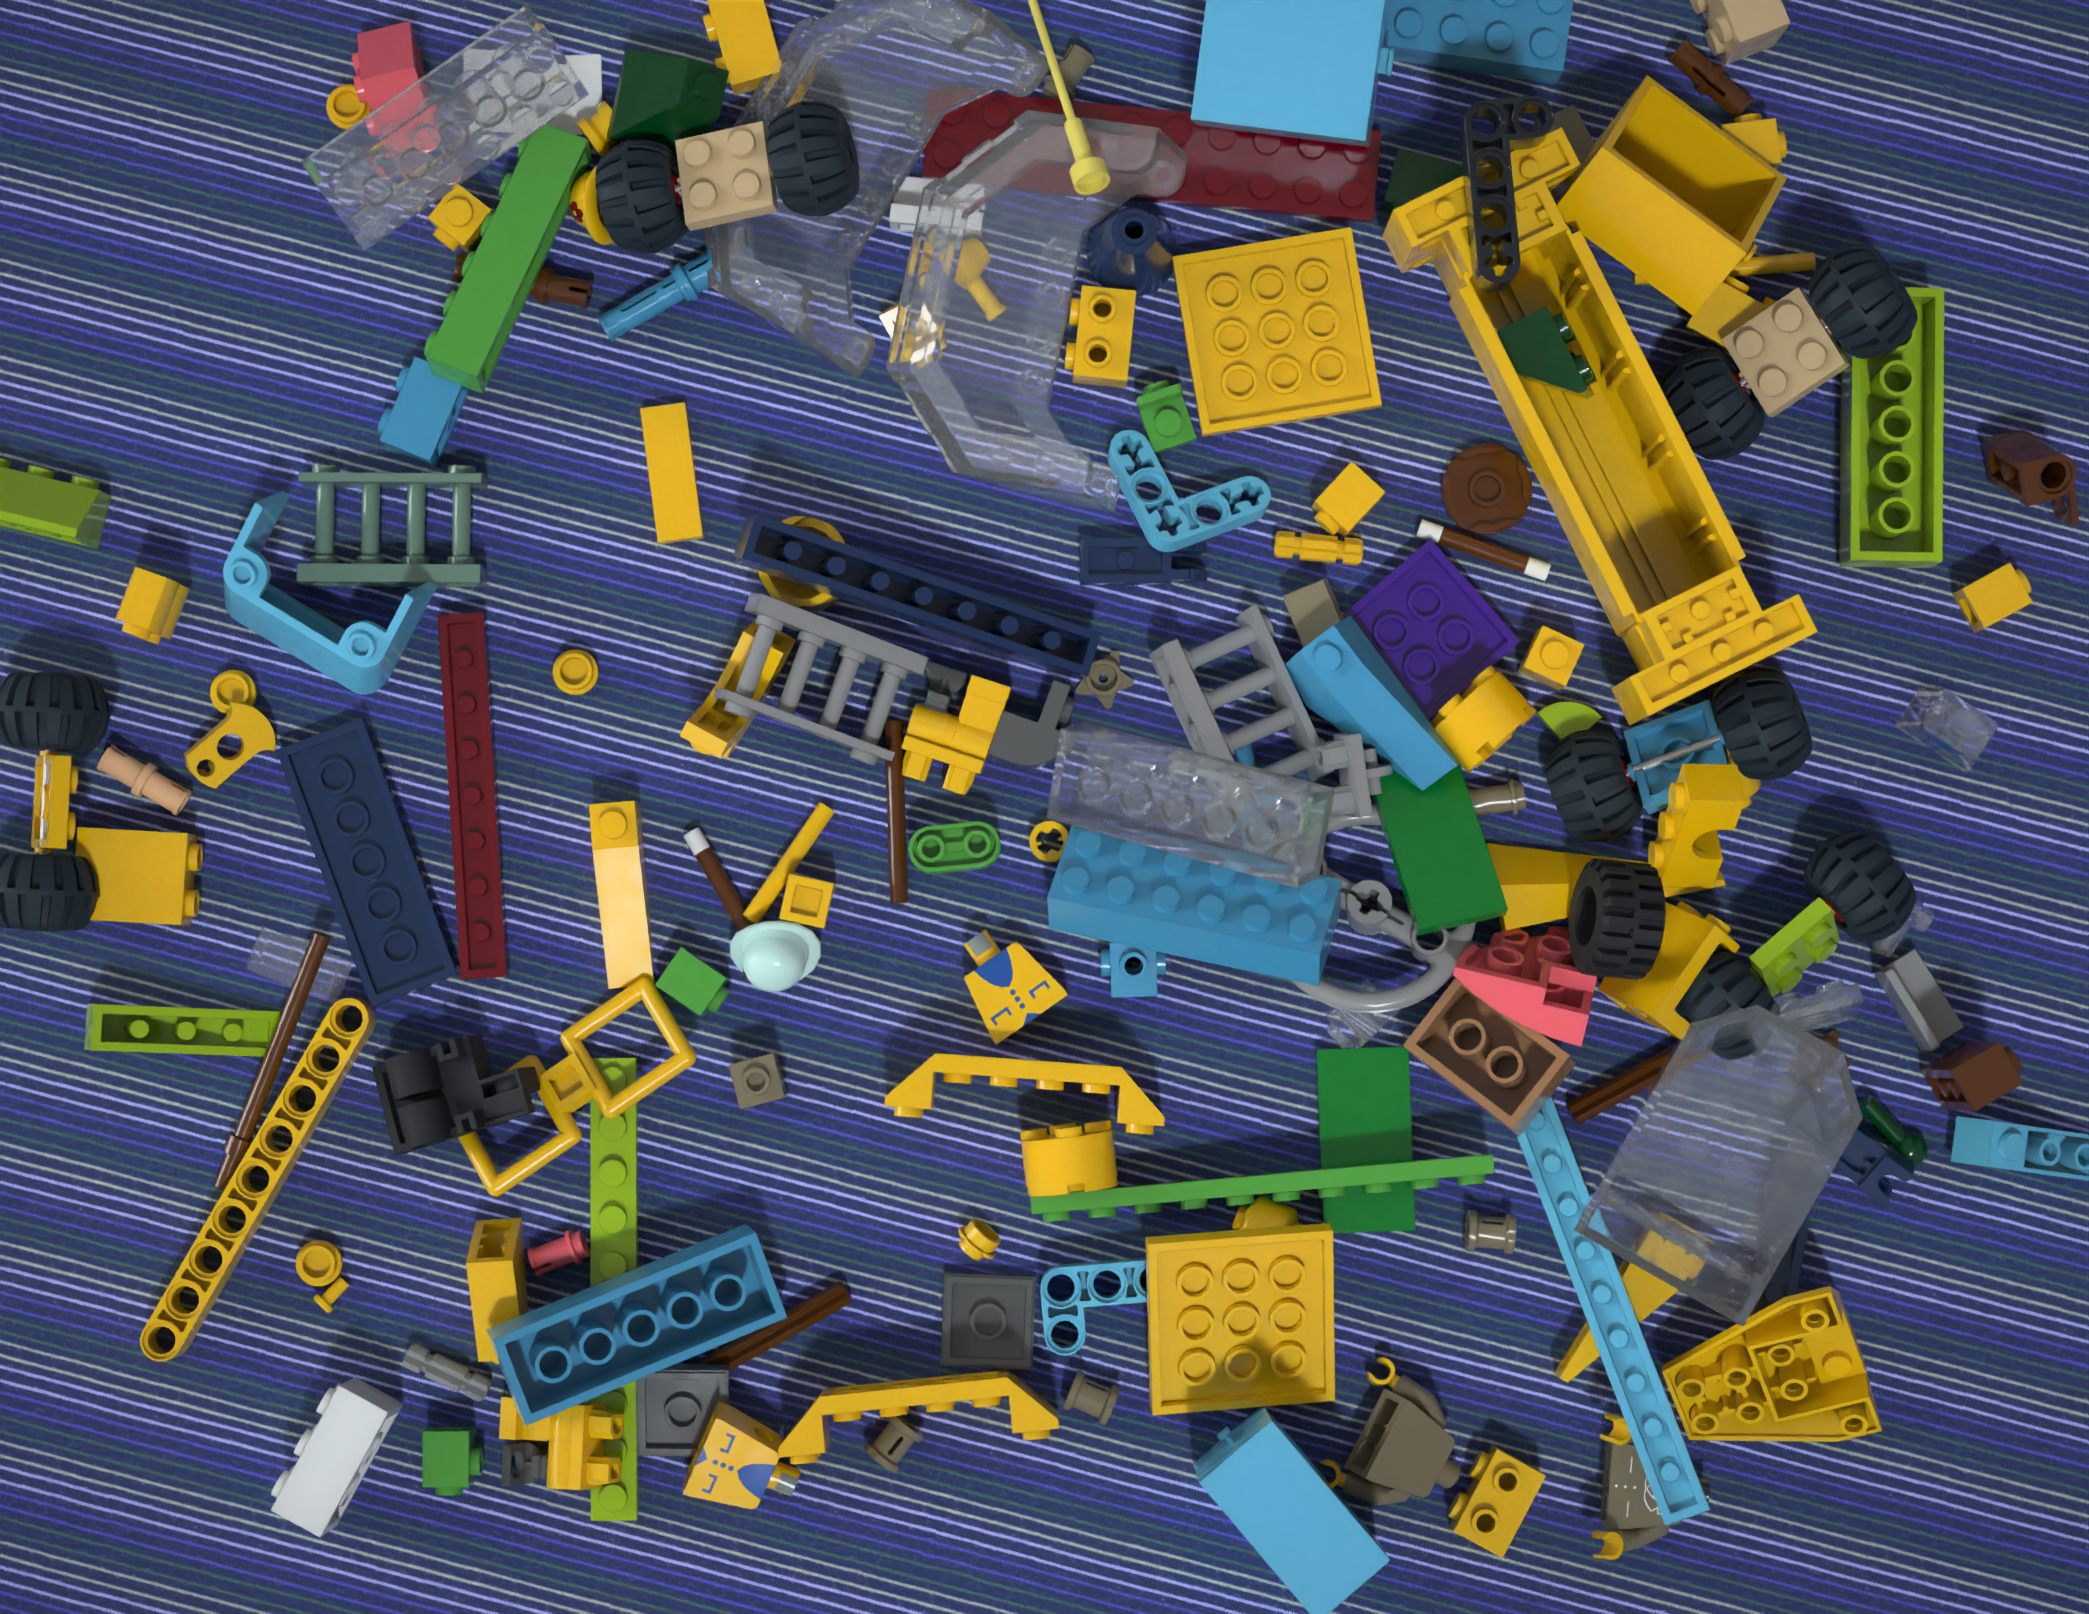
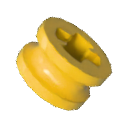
M1044 821L1038 824L1032 830L1029 837V845L1033 855L1044 862L1060 860L1069 835L1067 829L1055 821ZM1054 829L1062 836L1057 840L1058 842L1063 841L1062 848L1058 852L1051 849L1047 854H1044L1038 849V846H1041L1042 843L1036 842V839L1040 832L1049 834Z

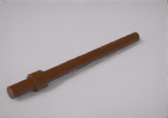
M314 931L235 1131L228 1133L222 1149L226 1154L213 1184L221 1190H225L254 1140L252 1139L253 1133L331 937L319 931Z

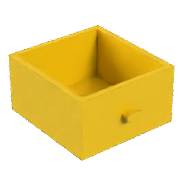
M1647 75L1597 139L1556 205L1565 223L1576 231L1581 230L1583 236L1688 313L1695 316L1743 258L1742 261L1747 263L1754 255L1758 246L1755 243L1752 244L1787 177Z

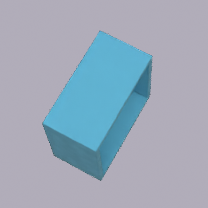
M1206 0L1191 120L1198 126L1370 147L1379 75L1391 76L1395 48H1383L1390 0Z
M1266 1407L1256 1409L1232 1431L1228 1426L1217 1434L1220 1441L1193 1463L1201 1486L1309 1614H1329L1390 1561L1375 1536L1337 1491L1327 1486L1325 1483L1328 1482Z

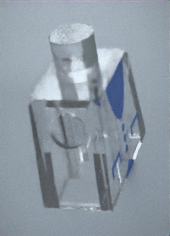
M1919 688L1895 726L1968 774L1993 737L1999 724L1945 688ZM1929 705L1928 710L1922 715L1925 708Z

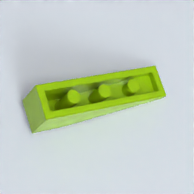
M87 1004L84 1050L264 1057L279 1020L280 1011Z

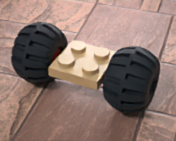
M802 101L783 109L771 120L768 128L763 121L675 140L677 160L673 152L664 144L650 140H628L613 147L601 157L595 173L596 194L600 212L611 239L621 249L634 253L651 254L658 253L674 245L686 234L688 228L690 231L778 212L775 185L780 198L787 208L795 213L806 216H827L843 209L856 197L860 185L858 159L847 120L839 108L821 101Z
M1859 244L1846 246L1829 254L1816 267L1809 280L1808 289L1814 306L1804 290L1797 287L1721 339L1733 360L1718 348H1699L1681 355L1667 368L1659 382V386L1691 449L1695 453L1708 460L1727 459L1742 453L1760 434L1765 424V412L1773 418L1848 368L1850 364L1831 334L1834 335L1849 354L1859 359L1878 358L1891 353L1910 336L1918 319L1916 307L1894 270L1876 249L1869 245Z

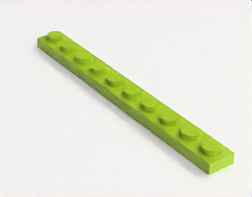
M592 1058L613 1096L638 1080V1058ZM594 1099L590 1101L591 1287L638 1268V1102L617 1117L609 1119L602 1114ZM633 1381L591 1399V1403H606V1409L624 1415V1432L621 1438L605 1439L604 1456L620 1457L622 1462L620 1482L603 1484L602 1488L591 1489V1521H637L639 1519L636 1381Z

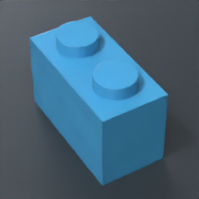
M414 357L411 367L405 365L399 374L396 383V390L399 391V395L393 408L387 407L381 416L378 432L382 433L379 441L390 449L437 468L470 389L432 375L428 362Z

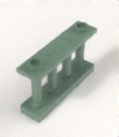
M313 465L312 472H299L298 481L307 488H316L315 556L310 557V563H297L298 583L305 587H419L431 580L438 585L437 587L487 588V569L481 564H475V558L470 557L471 489H488V479L482 473H476V467L466 465L449 466L448 473L340 472V467L336 465ZM335 488H362L361 556L356 557V564L338 563V557L334 556ZM380 488H407L406 556L402 557L401 564H384V557L379 556ZM426 488H453L452 556L447 557V564H429V557H425Z

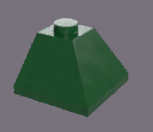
M632 49L625 50L607 139L620 143L628 140H650L661 143L673 152L677 160L675 140L709 133L719 118L729 71L687 57Z

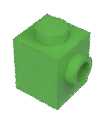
M476 1427L427 1428L423 1431L422 1488H435V1495L439 1496L462 1495L463 1487H470L476 1482V1475H482L483 1448L476 1447Z

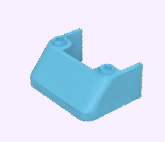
M280 491L255 502L223 568L224 602L229 615L245 627L357 694L367 695L382 688L389 680L438 585L430 580L406 593L387 630L372 621L366 620L356 622L345 630L269 584L271 576L270 566L261 552L290 495Z

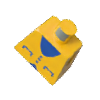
M985 929L964 944V947L978 965V968L965 976L964 980L996 1045L1068 995L1064 988L1017 941L1001 951Z
M718 1400L697 1451L686 1472L683 1494L689 1497L737 1507L756 1509L766 1487L791 1496L798 1482L800 1469L778 1461V1447L782 1443V1437L779 1433L731 1405L721 1403Z

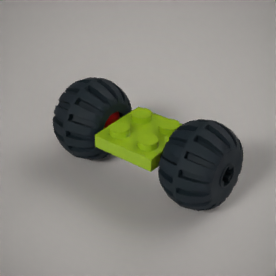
M1859 831L1840 833L1818 845L1809 857L1804 871L1805 885L1815 901L1749 957L1753 969H1749L1728 950L1716 948L1676 1006L1675 1010L1690 1023L1688 1027L1719 1057L1726 1060L1744 1058L1766 1045L1774 1034L1780 1018L1779 1009L1773 997L1779 992L1783 994L1789 992L1800 982L1803 976L1802 972L1814 962L1817 964L1822 963L1834 953L1837 948L1836 943L1840 940L1836 925L1854 940L1868 943L1882 940L1896 933L1910 917L1916 901L1915 889L1910 879L1889 853L1865 833Z

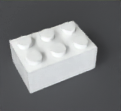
M356 1377L343 1384L338 1383L334 1389L330 1387L316 1411L322 1415L319 1423L312 1430L307 1429L294 1450V1454L300 1456L296 1465H293L290 1471L284 1470L272 1490L271 1495L277 1499L271 1511L318 1537L323 1536L336 1527L403 1403Z

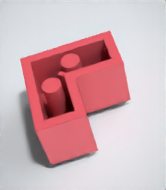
M410 21L357 34L358 52L351 54L356 76H353L360 103L368 102L372 114L367 115V122L373 141H382L387 157L440 144L438 122L426 88L423 61Z

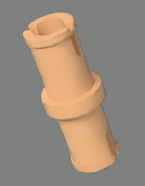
M113 744L107 748L97 765V770L105 772L132 788L131 794L138 798L144 795L176 816L183 810L192 794V791L188 788L185 789L158 773V767L149 762L145 765L117 749Z

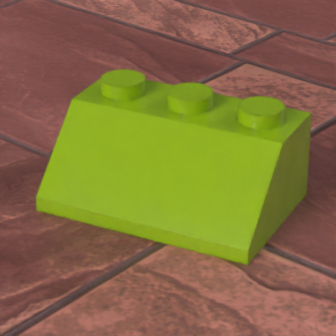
M0 458V526L98 549L111 496L98 490L99 482L72 476L71 483L55 480L56 472L28 465L27 473L10 469L12 462Z

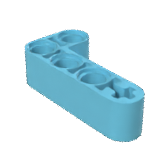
M1146 1257L1063 1264L1048 1269L1041 1279L1040 1293L1044 1338L1050 1350L1058 1355L1068 1356L1075 1354L1081 1349L1086 1335L1084 1307L1147 1302V1290L1143 1289L1139 1282L1142 1271L1146 1269ZM1105 1270L1116 1273L1120 1278L1118 1290L1108 1296L1098 1293L1093 1285L1096 1275ZM1055 1275H1066L1074 1282V1291L1068 1298L1056 1299L1049 1293L1047 1286L1050 1279ZM1061 1321H1070L1077 1327L1078 1337L1072 1344L1060 1345L1052 1338L1051 1332L1054 1325Z

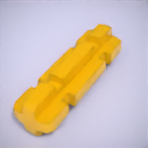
M1278 531L1275 535L1274 556L1277 558L1292 559L1293 555H1299V560L1336 563V559L1342 560V564L1357 566L1360 565L1363 557L1364 547L1361 539L1345 537L1343 542L1338 541L1337 536L1302 533L1301 537H1295V532Z

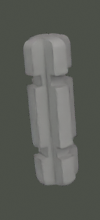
M419 1344L411 1345L403 1359V1366L416 1373L423 1371L425 1372L424 1377L456 1392L461 1389L465 1391V1396L475 1401H482L491 1387L492 1380L489 1377L478 1372L472 1374L469 1372L470 1368L438 1353L433 1356L430 1354L429 1349Z

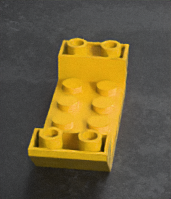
M935 1053L887 1094L884 1106L894 1107V1116L922 1118L924 1109L934 1108L936 1072L944 1073L943 1082L971 1084L972 1075L990 1076L989 1085L1017 1087L1018 1078L1035 1079L1036 1089L1063 1091L1064 1082L1082 1083V1092L1110 1094V1085H1117L1116 1122L1125 1124L1126 1133L1153 1135L1154 1126L1164 1127L1165 1121L1162 1113L1120 1066Z
M1008 1369L825 1388L784 1438L778 1447L779 1458L790 1457L791 1464L817 1462L821 1453H826L831 1444L828 1415L833 1414V1422H845L861 1419L863 1411L879 1409L880 1417H894L908 1414L909 1406L926 1405V1412H942L953 1410L955 1401L972 1400V1405L975 1408L1000 1405L1001 1397L1009 1396L1012 1434L1022 1433L1023 1440H1038L1051 1437V1430L1059 1429V1414L1055 1407Z

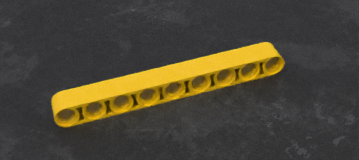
M343 998L335 1002L329 1009L144 1327L140 1337V1347L149 1359L157 1362L168 1361L184 1354L191 1345L374 1030L377 1022L376 1012L367 1001L360 998ZM352 1005L361 1011L363 1018L361 1026L353 1032L348 1031L342 1023L343 1012ZM328 1045L334 1047L339 1054L338 1066L330 1072L324 1070L319 1063L320 1052ZM305 1085L309 1086L316 1095L315 1105L307 1112L300 1109L296 1103L297 1091ZM281 1125L290 1130L293 1139L291 1146L286 1151L279 1150L273 1143V1133ZM255 1166L263 1167L269 1175L268 1186L263 1191L254 1189L250 1183L249 1176ZM232 1206L242 1209L246 1216L245 1225L240 1231L231 1229L226 1222L227 1212ZM209 1246L217 1248L222 1255V1264L217 1271L209 1270L203 1262L204 1251ZM185 1286L193 1288L199 1296V1303L194 1311L186 1310L180 1303V1293ZM161 1327L169 1328L175 1336V1345L171 1351L163 1350L157 1343L156 1335Z

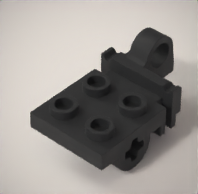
M482 1034L453 1038L448 1040L449 1042L438 1043L431 1048L390 1057L385 1060V1063L373 1066L372 1070L394 1155L413 1152L479 1131L482 1128L496 1127L509 1123V1120L534 1113L535 1110L530 1093L541 1089L535 1067L516 1068L493 1076Z

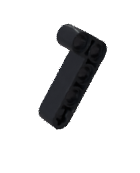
M1524 96L1475 102L1467 110L1460 125L1459 135L1472 274L1477 285L1487 292H1499L1506 289L1520 268L1510 150L1531 149L1544 142L1554 124V112L1552 106L1541 97ZM1525 113L1536 115L1541 121L1542 129L1536 132L1526 131L1519 123V116ZM1478 117L1487 118L1493 123L1495 133L1489 136H1481L1472 129L1471 121ZM1480 164L1494 166L1498 170L1499 180L1493 183L1483 182L1476 174V167ZM1487 210L1496 211L1503 218L1504 226L1498 230H1490L1481 223L1480 214ZM1501 243L1496 251L1497 262L1500 266L1507 267L1501 276H1495L1494 269L1486 268V266L1493 257V245Z

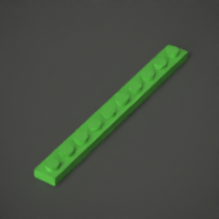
M1493 1154L1113 1187L1089 1192L1081 1190L1069 1192V1194L1030 1196L1032 1214H1042L1043 1222L1071 1220L1070 1211L1087 1209L1089 1218L1116 1216V1207L1134 1205L1135 1214L1162 1212V1203L1180 1201L1181 1210L1208 1208V1199L1226 1197L1227 1206L1254 1204V1195L1272 1193L1273 1202L1299 1200L1301 1190L1318 1189L1319 1198L1345 1196L1346 1186L1364 1185L1365 1194L1393 1191L1392 1182L1410 1181L1411 1189L1439 1187L1438 1178L1457 1177V1185L1485 1183V1174L1495 1173Z

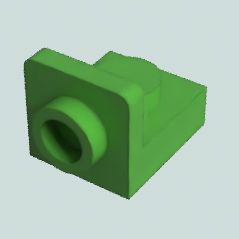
M1163 380L1142 389L1144 395L1137 397L1136 406L1148 441L1155 454L1197 440L1182 396L1183 390L1180 383L1170 386L1168 380Z

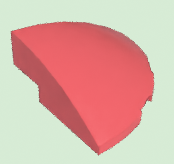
M1550 926L1544 936H1529L1527 932L1522 931L1520 928L1500 931L1493 934L1489 945L1480 948L1475 944H1471L1463 951L1457 960L1453 975L1474 995L1496 1011L1529 1029L1553 1039L1582 1046L1597 976L1581 974L1575 966L1570 950L1568 927Z

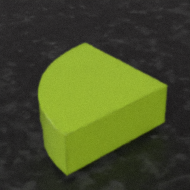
M1558 702L1536 713L1558 740L1563 739L1570 733L1588 730L1602 718L1592 708L1577 702Z

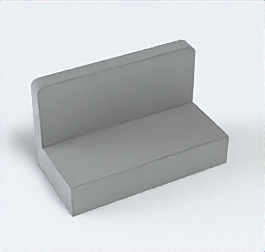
M1916 949L1909 950L1873 972L1921 1051H1934L1940 1047L1939 1042L1964 1027Z

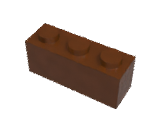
M1966 1042L1920 1069L1941 1107L1950 1110L1975 1112L2024 1083L2018 1074L2022 1070L2019 1059L2009 1046L2002 1047L2000 1042Z

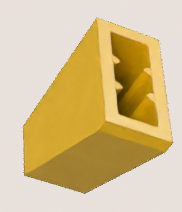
M522 1217L476 1220L466 1268L478 1362L492 1361L499 1364L486 1329L528 1313Z

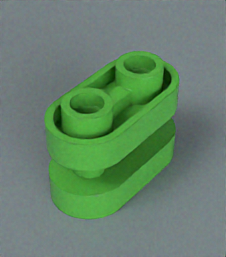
M974 821L923 827L916 831L910 839L908 852L913 864L920 871L927 874L986 869L993 865L1000 855L1001 842L996 830L985 822Z

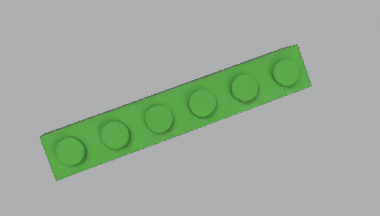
M537 121L531 135L525 134L517 153L519 162L513 174L508 172L501 183L499 198L501 200L495 213L490 212L486 215L481 227L480 236L482 240L476 252L470 251L462 268V276L464 278L458 291L452 290L448 295L443 309L444 321L439 331L433 330L425 345L424 355L427 356L426 359L432 375L482 394L569 210L568 203L571 187L581 175L587 172L592 161L588 139Z

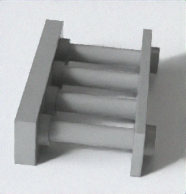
M750 593L744 611L757 615L755 624L759 626L735 693L724 689L715 690L713 697L726 702L724 711L746 719H750L752 712L851 748L849 757L875 766L877 759L892 761L895 752L877 745L900 680H906L908 673L923 675L929 658L767 595ZM783 626L799 631L797 640L801 642L777 708H774L752 698L776 632H781ZM828 642L841 647L838 655L842 657L819 724L794 714L817 649L823 648L824 643ZM866 658H870L882 663L880 671L883 672V676L861 738L857 739L836 731L859 664H865Z
M1257 604L1235 617L1240 629L1189 651L1181 648L1178 639L1161 645L1149 654L1226 821L1255 806L1252 800L1253 792L1305 769L1312 782L1334 771H1319L1316 766L1314 747L1326 742L1318 737L1273 641V626L1268 617L1260 613ZM1246 645L1249 646L1260 670L1210 692L1201 690L1194 676L1196 667ZM1266 686L1268 687L1279 710L1278 712L1228 734L1224 731L1220 732L1213 716L1216 708ZM1287 728L1298 753L1249 775L1239 772L1233 759L1235 750Z

